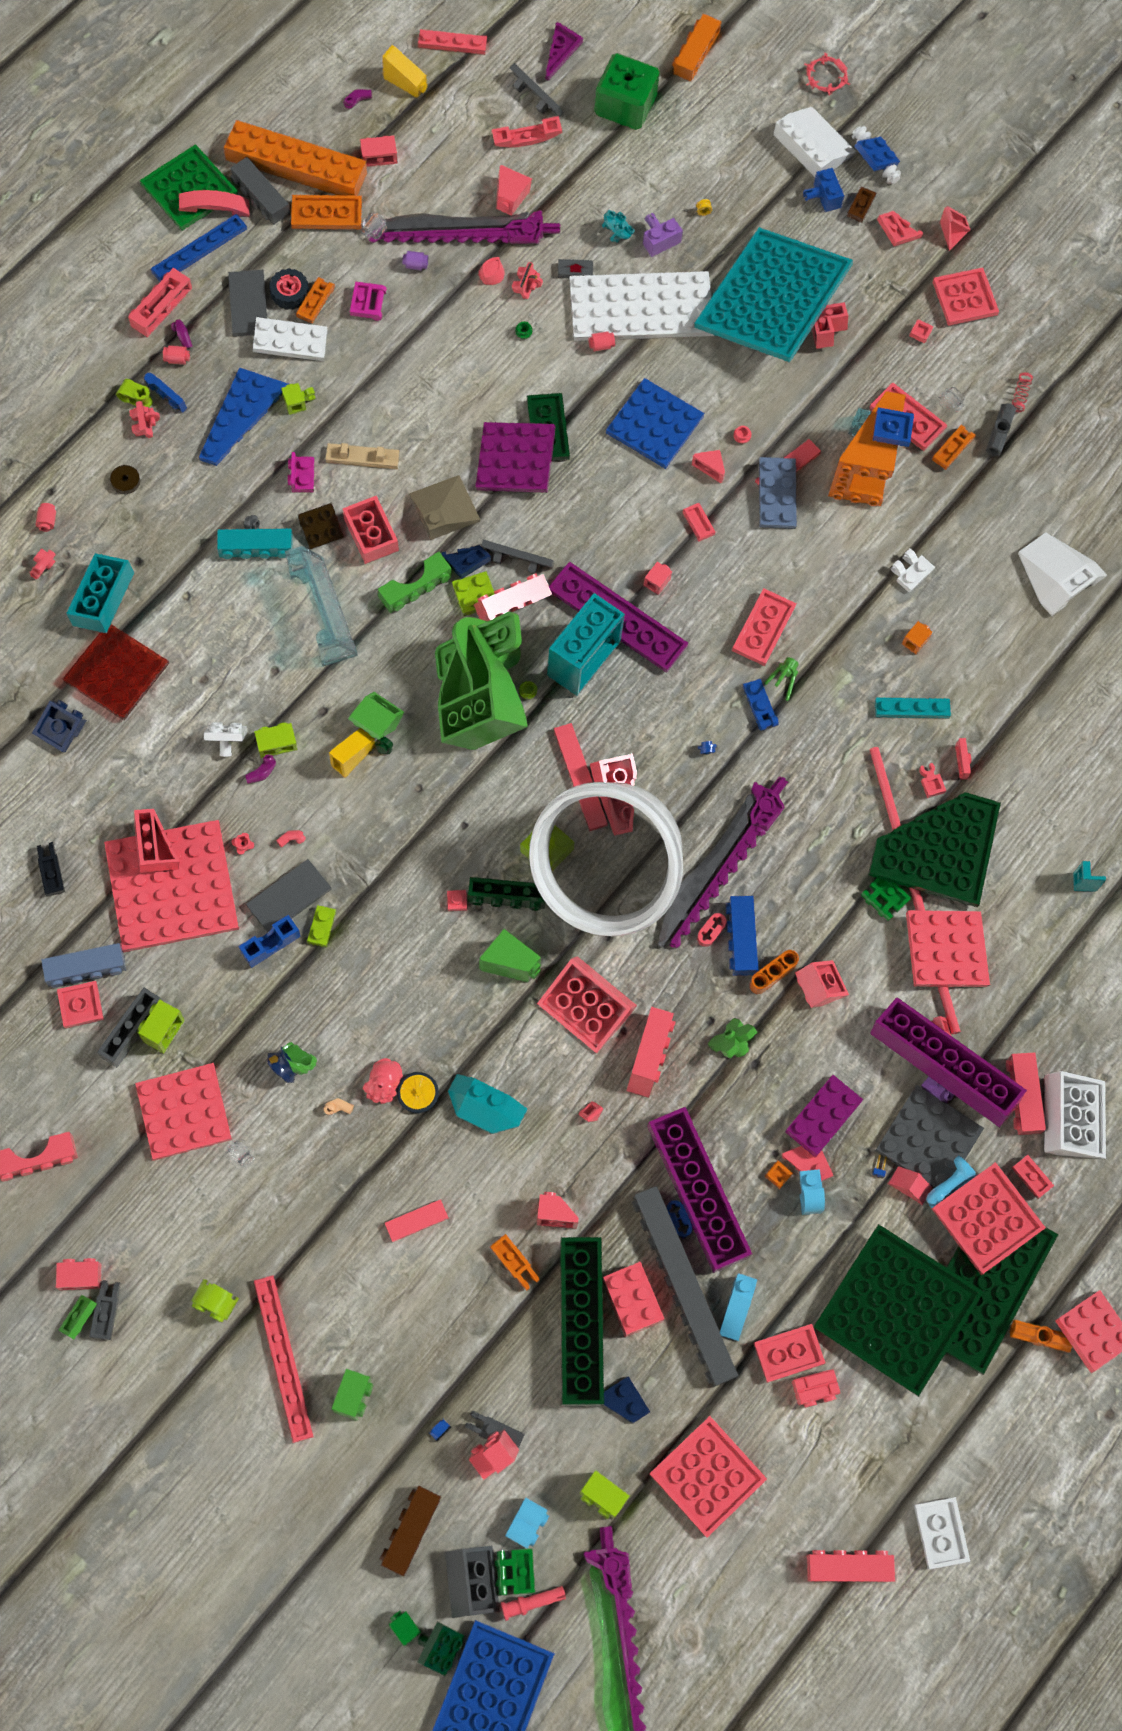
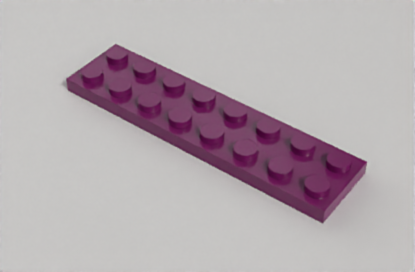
M570 561L549 586L551 593L577 612L581 610L594 593L623 612L625 616L621 642L666 673L688 647L689 643Z

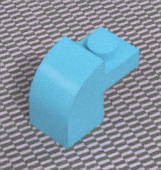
M820 1169L800 1171L799 1177L802 1193L799 1196L802 1215L823 1213L825 1194L824 1188H822Z

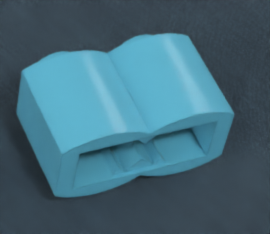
M525 1497L505 1536L527 1549L529 1545L533 1547L539 1537L536 1534L539 1526L544 1527L549 1518L546 1514L548 1510Z

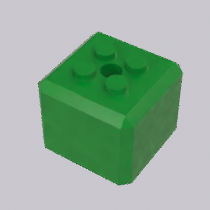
M620 53L612 54L596 87L594 108L596 115L635 130L642 128L657 96L660 74L658 67Z

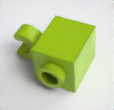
M299 383L288 384L281 388L289 415L305 411V401L316 399L313 387L301 391Z

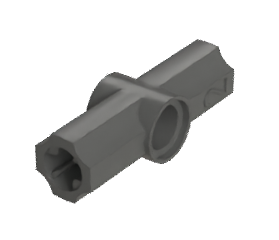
M1006 403L1000 407L986 447L989 455H1001L1016 412V408L1012 404Z

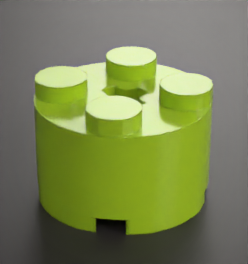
M203 1279L191 1299V1302H193L191 1307L200 1312L207 1310L211 1313L209 1317L218 1322L227 1321L239 1298L234 1297L232 1299V1293L214 1283L206 1285L208 1280Z

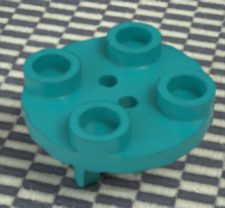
M608 210L604 214L605 222L602 224L603 229L607 228L614 232L610 238L611 242L615 241L617 243L622 238L629 239L632 236L634 229L626 222V216L622 212L616 213Z

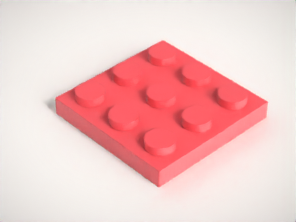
M983 268L933 278L932 282L948 326L998 315L999 310Z
M1101 1290L1095 1292L1055 1320L1090 1373L1095 1372L1122 1352V1321Z

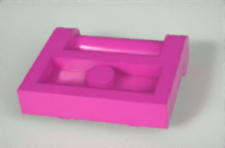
M355 281L350 316L372 318L375 321H380L382 319L383 297L387 290L386 286ZM372 292H376L374 310H369Z

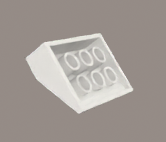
M813 107L789 113L776 122L774 136L814 177L818 171L829 168L834 170L857 153Z
M1063 1071L1046 1074L1044 1089V1119L1046 1127L1044 1131V1152L1060 1156L1106 1159L1105 1081Z

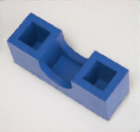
M287 915L274 923L272 929L260 938L252 937L241 944L239 949L249 966L253 968L301 936L299 929L290 916Z

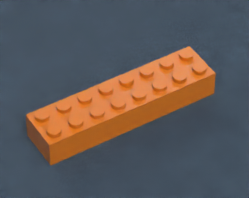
M236 120L224 145L227 161L238 163L248 157L259 171L334 195L357 196L367 175L365 160Z

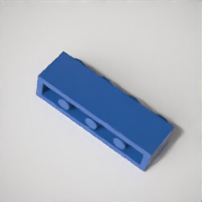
M730 896L729 902L725 905L726 914H729L730 920L727 921V933H730L731 939L728 940V951L732 952V958H729V969L733 970V976L754 975L758 972L754 896Z

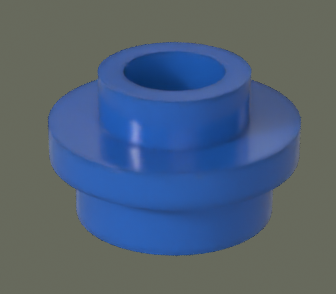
M712 741L701 742V746H698L701 754L715 753V748H717V745L713 744Z

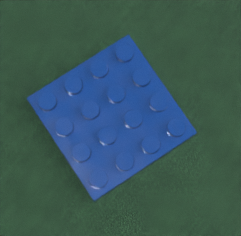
M644 378L608 426L606 434L666 469L703 419L704 413Z

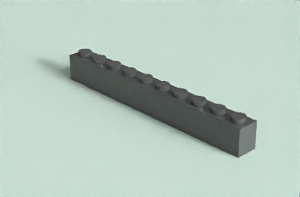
M657 1186L635 1194L633 1197L634 1201H632L633 1208L636 1213H640L642 1218L640 1220L641 1227L644 1232L647 1231L649 1234V1246L658 1255L656 1262L660 1269L663 1268L666 1274L664 1281L668 1288H672L674 1293L672 1295L673 1302L676 1307L679 1306L681 1309V1321L690 1330L688 1337L692 1345L696 1344L698 1349L696 1355L701 1365L704 1364L707 1370L705 1377L708 1383H712L713 1387L737 1378L738 1373Z

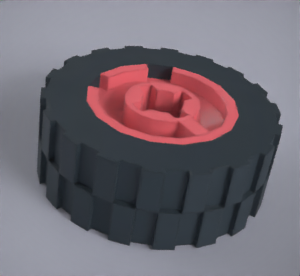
M287 268L276 272L269 283L272 300L280 308L287 310L299 308L309 293L306 276L296 269Z

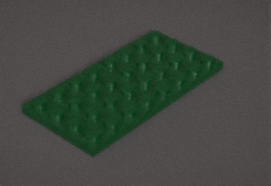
M1046 1227L982 1275L958 1245L946 1268L984 1292L946 1354L979 1374H985L1057 1239V1233Z

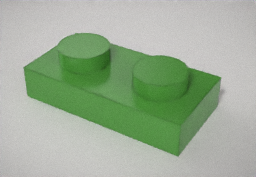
M81 1294L59 1328V1331L74 1340L81 1332L88 1317L92 1315L97 1303Z

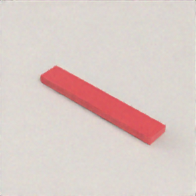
M572 723L554 728V733L573 787L585 783H593ZM598 797L578 800L589 832L608 826Z

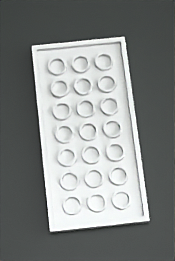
M709 271L570 276L569 278L574 341H587L588 338H591V334L609 331V333L613 332L615 339L714 336L695 328L694 325L711 299Z

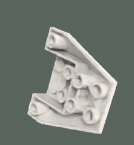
M1046 532L1018 552L1040 604L1051 616L1063 609L1071 598L1086 587L1096 585L1107 576L1095 561Z

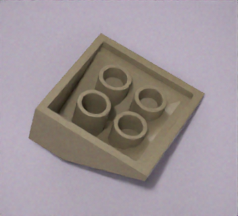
M460 475L409 493L430 540L480 522L478 513Z

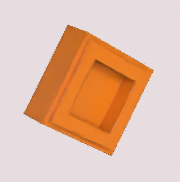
M777 1161L766 1173L765 1177L780 1189L793 1173L781 1162Z

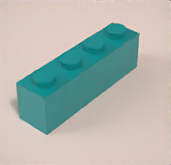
M292 528L218 529L217 550L219 558L232 559L233 557L249 559L251 557H260L267 559L269 557H293Z

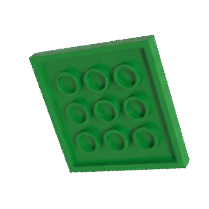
M196 144L140 180L141 186L181 231L214 210L197 208V212L179 211V194L190 191L211 190L238 195L237 189Z

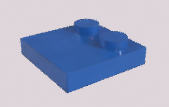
M878 407L872 441L909 447L914 414Z

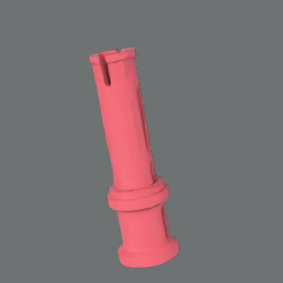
M563 1586L530 1597L524 1598L519 1596L516 1600L507 1603L503 1601L500 1604L504 1619L508 1621L510 1617L520 1614L524 1616L532 1609L565 1600L566 1597Z

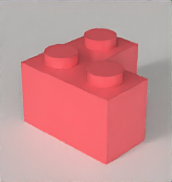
M845 302L827 305L811 330L816 349L834 346V332L848 330V313Z
M505 1430L500 1433L498 1431L494 1432L487 1438L488 1441L483 1446L480 1443L471 1450L472 1454L469 1461L483 1480L495 1471L497 1473L501 1472L516 1459L519 1448Z

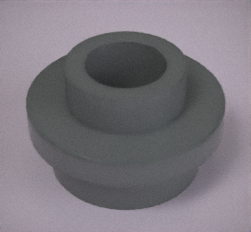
M256 515L247 516L244 521V528L259 529L260 521Z

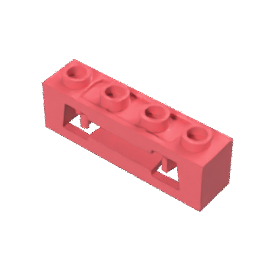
M175 268L167 272L162 281L153 287L151 293L141 300L140 305L130 312L128 318L131 327L148 338L192 289L190 278Z

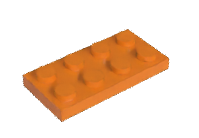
M292 195L291 227L292 229L361 230L362 196Z

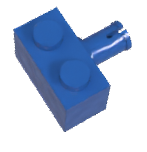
M833 168L816 172L814 188L803 190L805 201L819 197L825 212L842 207L844 193Z

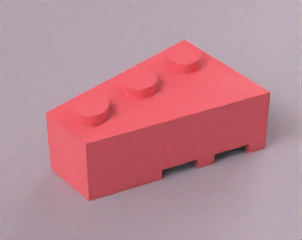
M134 810L139 872L179 869L180 861L175 855L155 810Z

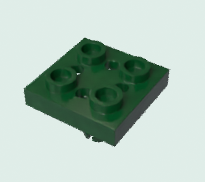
M437 1621L431 1635L423 1632L418 1638V1644L424 1646V1649L417 1662L446 1676L458 1650L462 1646L465 1636Z

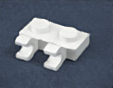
M908 549L902 557L911 565L907 570L899 560L891 568V571L899 576L896 581L909 593L935 568L924 556L921 555L917 558L912 549Z

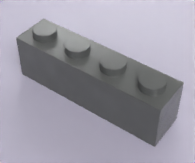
M248 157L230 167L232 182L235 185L238 184L244 196H248L251 199L253 206L261 210L263 217L267 221L269 220L274 225L290 215L288 202Z
M143 987L97 1051L103 1060L118 1068L140 1037L138 1028L141 1022L149 1017L151 1006L154 1003L157 1004L159 999L161 1000L159 996Z

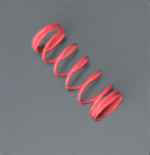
M1026 372L1020 373L1017 386L1019 388L1020 386L1028 387L1026 385L1032 384L1033 376ZM1021 376H1029L1031 379H1022ZM1015 393L1014 399L1012 400V405H1014L1016 408L1023 409H1016V412H1023L1025 410V405L1022 403L1025 402L1017 400V398H1015Z

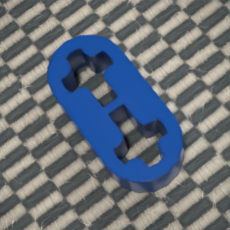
M671 1201L666 1206L672 1223L679 1238H687L692 1232L690 1219L681 1202ZM672 1205L675 1208H680L678 1211L679 1218L676 1217L675 1213H670ZM680 1220L683 1226H688L685 1234L683 1231H678L680 1228L678 1221Z

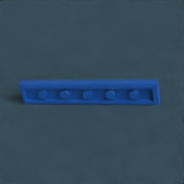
M235 214L152 267L151 272L161 282L164 275L173 268L179 272L183 271L247 230V226Z

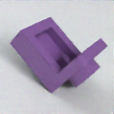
M930 1077L921 1085L924 1090L937 1097L941 1102L947 1103L954 1096V1094Z

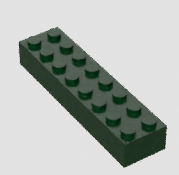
M561 1237L562 1407H602L604 1405L602 1237Z

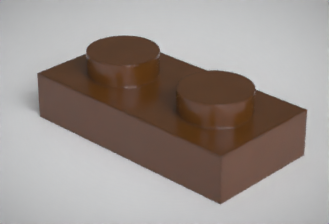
M861 186L847 213V217L863 223L877 193Z

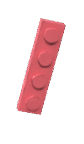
M420 29L418 48L485 55L487 36Z

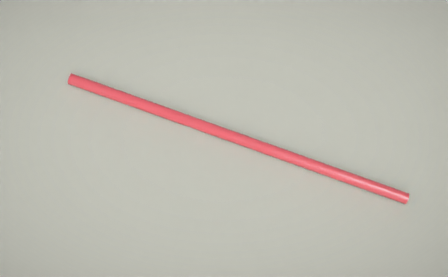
M873 747L870 749L871 757L891 827L894 830L900 827L901 823L879 747ZM909 888L915 910L926 911L920 890ZM938 987L951 1035L958 1034L961 1031L948 987Z

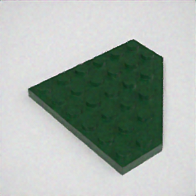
M964 792L958 797L937 806L930 812L920 815L913 821L905 823L892 832L877 838L868 875L978 908L981 902L1001 803Z

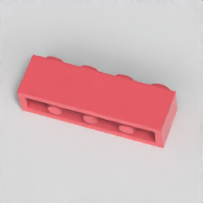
M1011 1054L1008 1060H1006V1070L1010 1072L1012 1080L1027 1090L1021 1102L1014 1109L1016 1117L1013 1120L1014 1129L1017 1130L1018 1135L1042 1134L1046 1127L1036 1054Z
M812 1550L813 1554L807 1555L808 1581L895 1582L894 1555H888V1551H875V1555H867V1551L856 1550L854 1555H846V1550H833L834 1555H825V1550Z

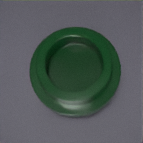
M383 737L376 740L375 746L378 752L381 754H390L392 752L393 743L390 739Z

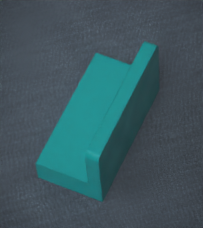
M1082 861L1073 872L1074 891L1096 892L1106 881V876H1091L1090 861Z

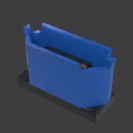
M443 1419L429 1434L438 1442L452 1427Z

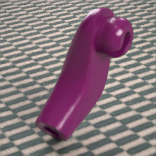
M356 89L345 97L344 107L352 109L358 102L372 99V92L369 89Z
M177 319L176 322H172L171 328L174 332H177L182 346L187 348L193 347L187 328L182 320Z
M265 755L263 757L264 761L259 768L245 774L247 784L263 781L268 778L276 765V760L272 755Z

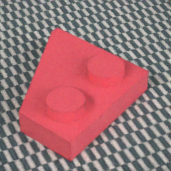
M802 1146L782 1153V1158L788 1160L799 1172L820 1169L821 1182L834 1176L823 1151L816 1158Z

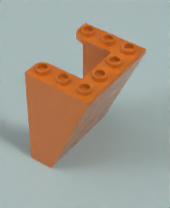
M888 391L884 393L839 458L828 497H833L837 500H850L853 503H866L870 506L882 505L885 481L893 475L898 445L872 441L876 412L878 407L903 412L905 394Z

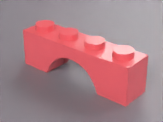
M65 1132L49 1137L45 1150L34 1158L18 1157L10 1148L0 1150V1180L2 1182L13 1179V1176L19 1174L27 1176L33 1174L34 1170L41 1169L44 1171L52 1169L53 1165L59 1163L61 1165L72 1163L74 1159L78 1158L73 1135L70 1132Z

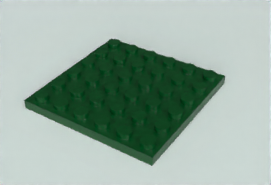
M878 1224L813 1328L919 1397L984 1291Z

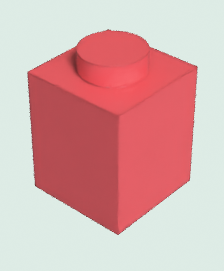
M657 561L645 576L644 586L659 595L671 580V569Z

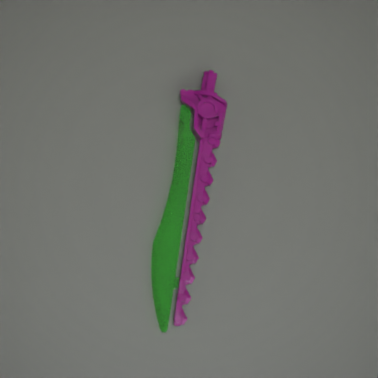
M612 1526L599 1527L601 1549L590 1552L586 1551L584 1556L587 1563L592 1565L589 1574L602 1641V1709L608 1731H630L611 1597L602 1589L599 1569L602 1570L605 1588L615 1598L633 1731H645L647 1726L639 1719V1715L644 1711V1706L637 1699V1696L642 1692V1686L635 1680L641 1668L633 1660V1657L638 1654L639 1649L631 1641V1638L636 1635L637 1630L629 1622V1619L634 1616L635 1611L627 1603V1600L632 1598L633 1594L631 1590L629 1553L614 1548Z

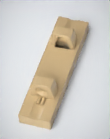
M328 443L326 463L398 470L400 450L385 449L384 447L352 446L346 443Z

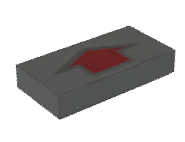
M558 259V278L593 275V260Z

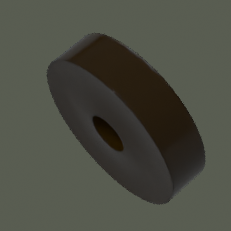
M121 465L112 471L110 482L116 492L131 494L138 489L140 476L134 467Z

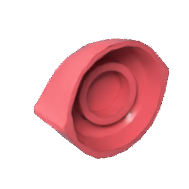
M500 257L488 259L479 269V277L485 285H495L504 279L505 271Z

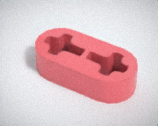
M713 914L701 928L697 936L698 943L701 946L708 947L712 945L724 930L727 920L723 914ZM718 919H720L721 925H717L714 929V920L717 921ZM709 931L712 932L709 939L705 941L702 939L703 935H706Z

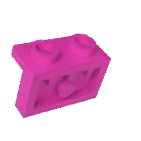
M292 452L291 458H288V469H291V474H288V485H291L292 492L314 493V457H296V453Z

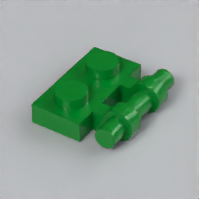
M879 878L869 886L874 891L872 894L867 890L861 894L865 902L873 906L878 911L877 914L881 918L884 917L887 921L893 918V915L889 912L891 908L898 913L911 900V897L896 883ZM878 896L887 903L885 906L876 900Z
M533 1549L511 1550L512 1559H505V1551H497L495 1567L498 1569L496 1587L499 1588V1595H507V1586H513L514 1594L535 1593ZM506 1566H512L513 1579H506Z

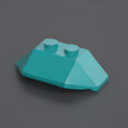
M457 1074L448 1090L456 1116L491 1134L519 1127L528 1110L510 1095L472 1077Z

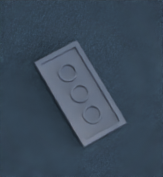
M759 458L760 527L796 528V459Z

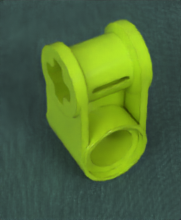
M124 379L116 392L118 399L136 406L138 401H142L143 406L148 408L153 403L148 387L135 383L130 379Z

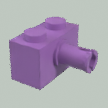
M650 213V215L648 214L645 217V221L651 229L644 232L643 245L651 257L681 243L683 230L675 218L660 224L654 213Z

